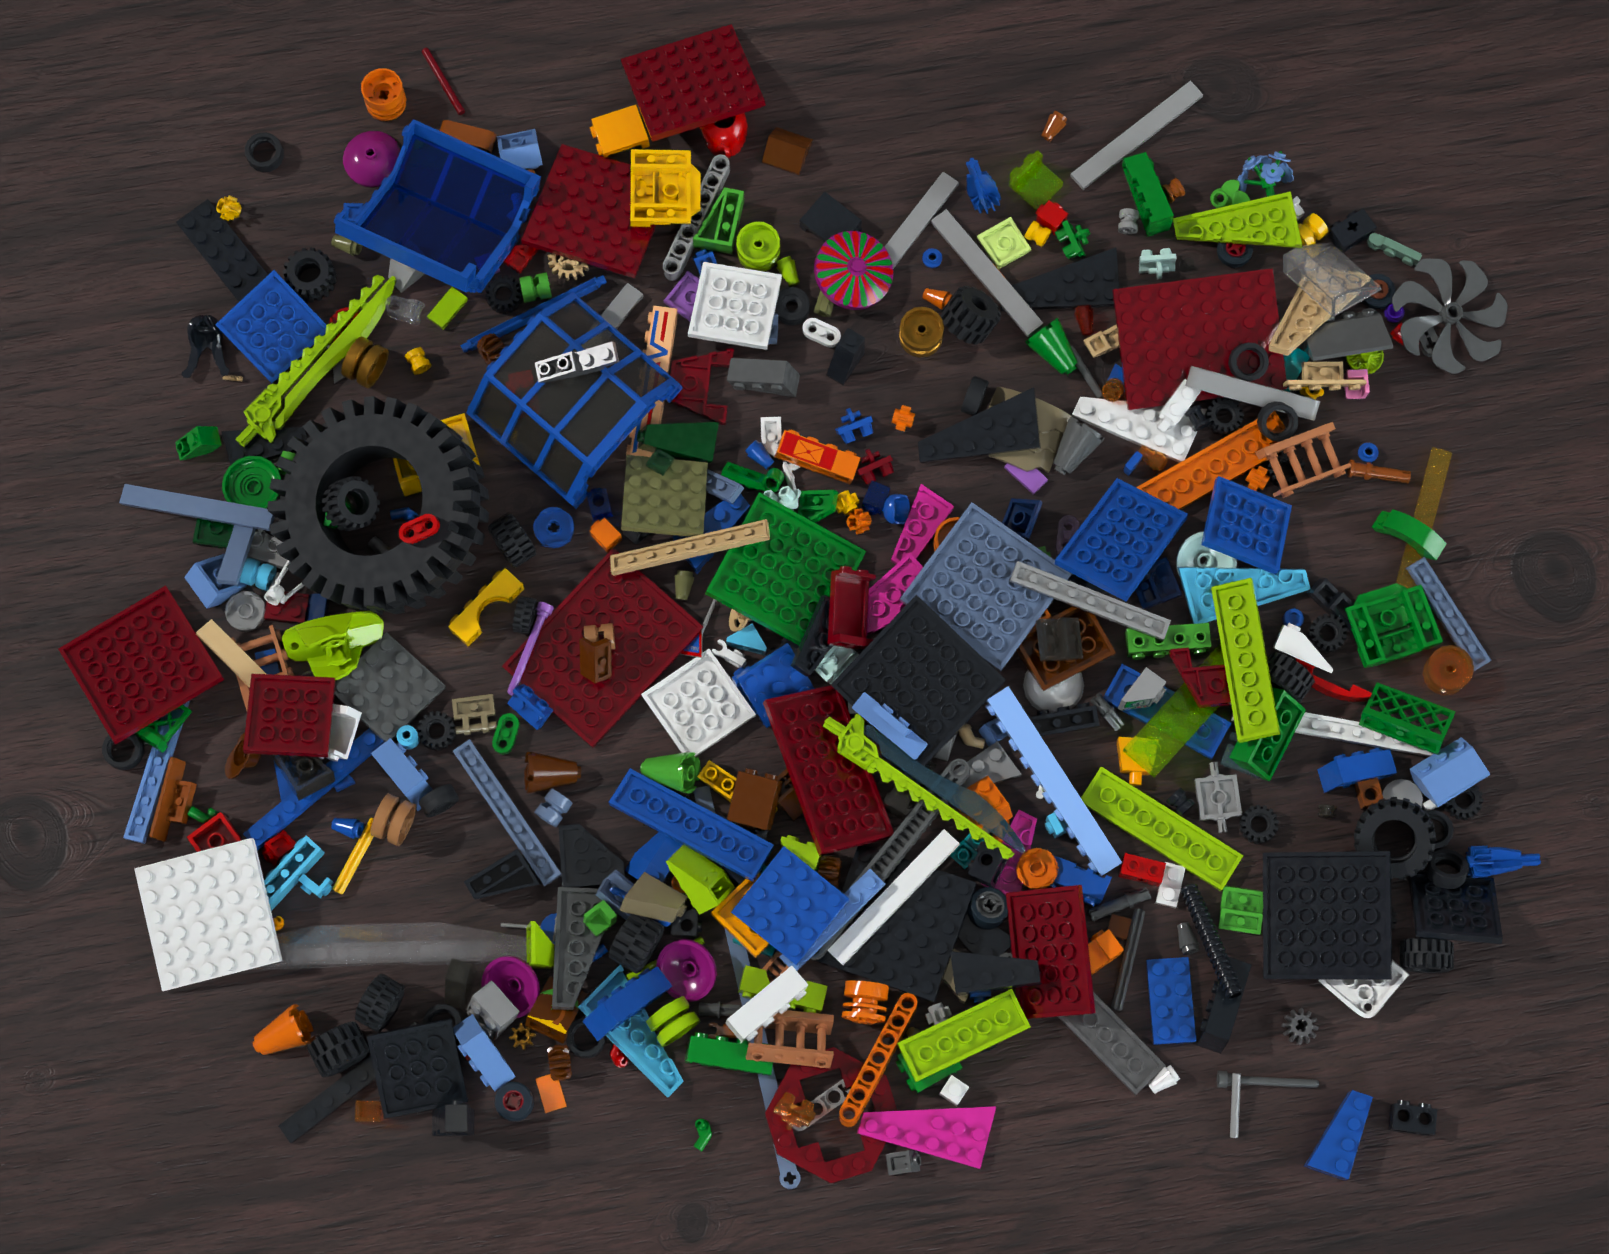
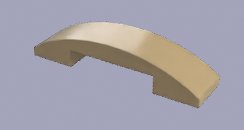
M1117 324L1083 340L1093 358L1119 347Z

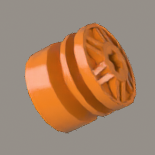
M378 68L369 72L364 77L361 83V92L368 113L380 121H390L398 118L404 112L407 101L400 77L394 71L387 68Z
M846 981L844 996L853 999V1002L843 1003V1008L851 1009L852 1011H843L842 1018L859 1024L885 1023L886 1016L877 1013L886 1012L887 1008L878 1005V1002L888 1000L889 986L868 981Z

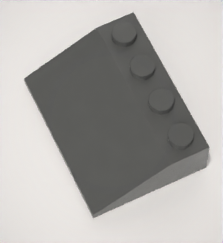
M1373 308L1363 309L1359 313L1348 311L1340 316L1332 315L1299 345L1313 361L1393 349V343L1382 316Z

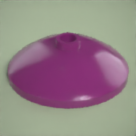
M363 132L355 136L347 144L343 154V165L347 175L355 183L364 187H379L383 179L388 177L393 171L401 149L395 139L384 132ZM369 152H374L372 156L367 155Z
M688 939L673 941L664 947L658 956L656 967H659L672 984V987L667 991L672 997L677 999L684 996L688 1002H692L705 997L712 990L717 975L716 965L709 951L698 942Z
M499 957L489 963L482 975L481 987L483 988L492 980L520 1011L517 1018L527 1015L539 996L540 987L534 970L528 963L518 957Z

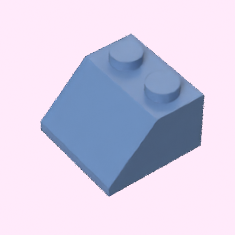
M535 129L497 136L501 159L523 169H536L543 165Z
M225 554L196 562L184 577L207 609L223 604L247 586V584L241 583L240 580L238 585L220 584L217 582L216 579Z

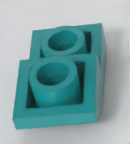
M969 833L949 856L966 869L970 862L976 858L978 845L984 839L974 840Z

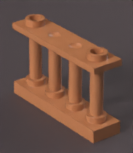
M1333 422L1264 447L1256 452L1258 460L1266 457L1267 461H1270L1281 487L1279 491L1273 493L1274 497L1282 495V498L1294 494L1293 490L1331 475L1337 478L1346 474L1345 470L1350 468L1351 464L1340 465L1329 439V433L1336 429ZM1315 438L1322 441L1333 468L1323 473L1312 446V440ZM1301 444V447H1304L1316 475L1312 478H1305L1295 454V446ZM1283 451L1284 454H1287L1299 483L1291 486L1288 485L1277 459L1278 452Z
M787 1010L783 1014L778 1012L773 1016L775 1020L766 1027L768 1029H775V1045L762 1044L764 1026H761L757 1030L758 1035L754 1037V1043L748 1044L746 1060L830 1068L834 1051H826V1035H831L834 1015ZM784 1030L796 1031V1048L784 1046ZM805 1032L817 1034V1050L805 1049Z

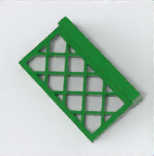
M1377 682L1362 712L1359 725L1438 755L1456 711ZM1378 690L1387 693L1388 697L1380 699L1377 694ZM1397 700H1406L1408 704L1400 706ZM1392 702L1395 708L1387 710L1384 703ZM1379 705L1382 712L1373 710L1371 707ZM1422 706L1426 708L1428 712L1420 714L1417 710V707ZM1412 709L1415 715L1406 717L1403 711ZM1399 713L1402 719L1392 717L1391 714ZM1443 714L1448 716V719L1440 721L1436 715ZM1431 716L1435 723L1427 725L1423 718ZM1418 720L1421 724V727L1413 725L1410 722ZM1438 727L1442 734L1432 732L1430 729Z
M181 705L175 709L184 711L179 718L172 719V712H169L168 720L160 722L156 720L134 734L161 753H164L168 748L167 742L192 711L186 706ZM169 725V731L165 736L159 734V726Z

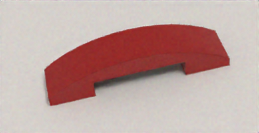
M1297 658L1295 659L1313 676L1315 682L1312 688L1329 697L1344 701L1362 702L1367 701L1372 695L1371 692L1354 684L1348 691L1312 674L1315 666Z

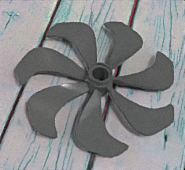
M1426 258L1418 262L1414 271L1427 273L1434 279L1443 305L1422 285L1414 281H1406L1401 284L1392 297L1395 312H1398L1407 303H1417L1439 313L1438 315L1411 318L1402 324L1400 333L1405 349L1411 354L1419 356L1420 337L1428 329L1441 322L1445 327L1432 351V361L1440 369L1451 374H1457L1466 368L1454 358L1451 350L1450 333L1451 325L1453 324L1456 325L1470 356L1474 360L1483 362L1499 354L1501 348L1500 339L1492 342L1483 341L1468 331L1459 320L1465 318L1494 328L1502 326L1507 314V302L1500 293H1496L1492 306L1486 309L1463 312L1461 306L1474 299L1487 287L1488 280L1484 272L1473 261H1460L1459 264L1466 273V282L1457 300L1451 303L1452 272L1449 264L1442 259ZM1448 311L1453 314V317L1449 315Z

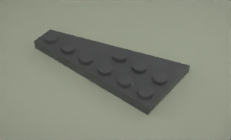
M558 887L552 1009H574L604 935L603 932L599 936H595L583 922L584 914L602 901L595 895L598 889Z

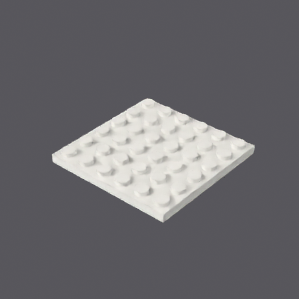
M254 838L134 868L162 991L283 961Z

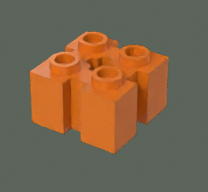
M1109 929L1105 932L1100 930L1090 939L1092 942L1088 944L1091 975L1120 956L1124 951Z

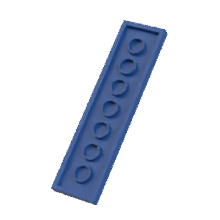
M631 768L608 802L615 809L754 882L774 849V844Z

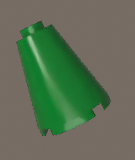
M1058 318L1025 341L1031 349L1060 374L1065 372L1068 375L1076 369L1075 364L1078 362Z

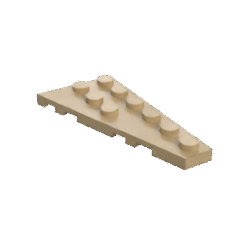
M1310 264L1269 344V351L1287 356L1291 354L1368 283V277Z

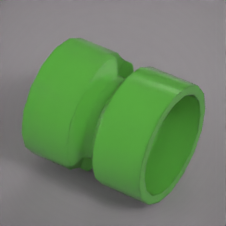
M547 272L536 274L535 278L531 276L519 278L524 303L535 301L537 297L541 300L552 298Z

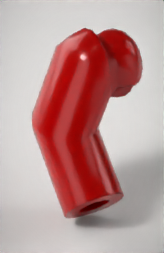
M613 1043L610 1056L614 1065L619 1068L627 1066L628 1058Z

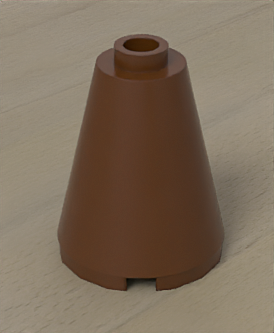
M526 752L525 763H528L526 764V769H524L526 793L576 783L577 778H581V766H577L575 761L535 752Z

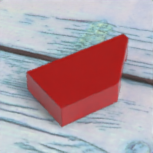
M517 245L506 257L504 264L521 274L539 249L527 245Z

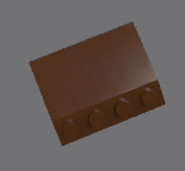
M1074 606L1034 626L1016 650L1043 691L1116 654L1095 615Z

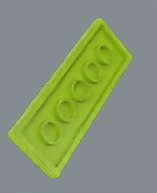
M1010 989L900 1041L897 1045L915 1082H918L1023 1032L1031 1026L1013 990Z

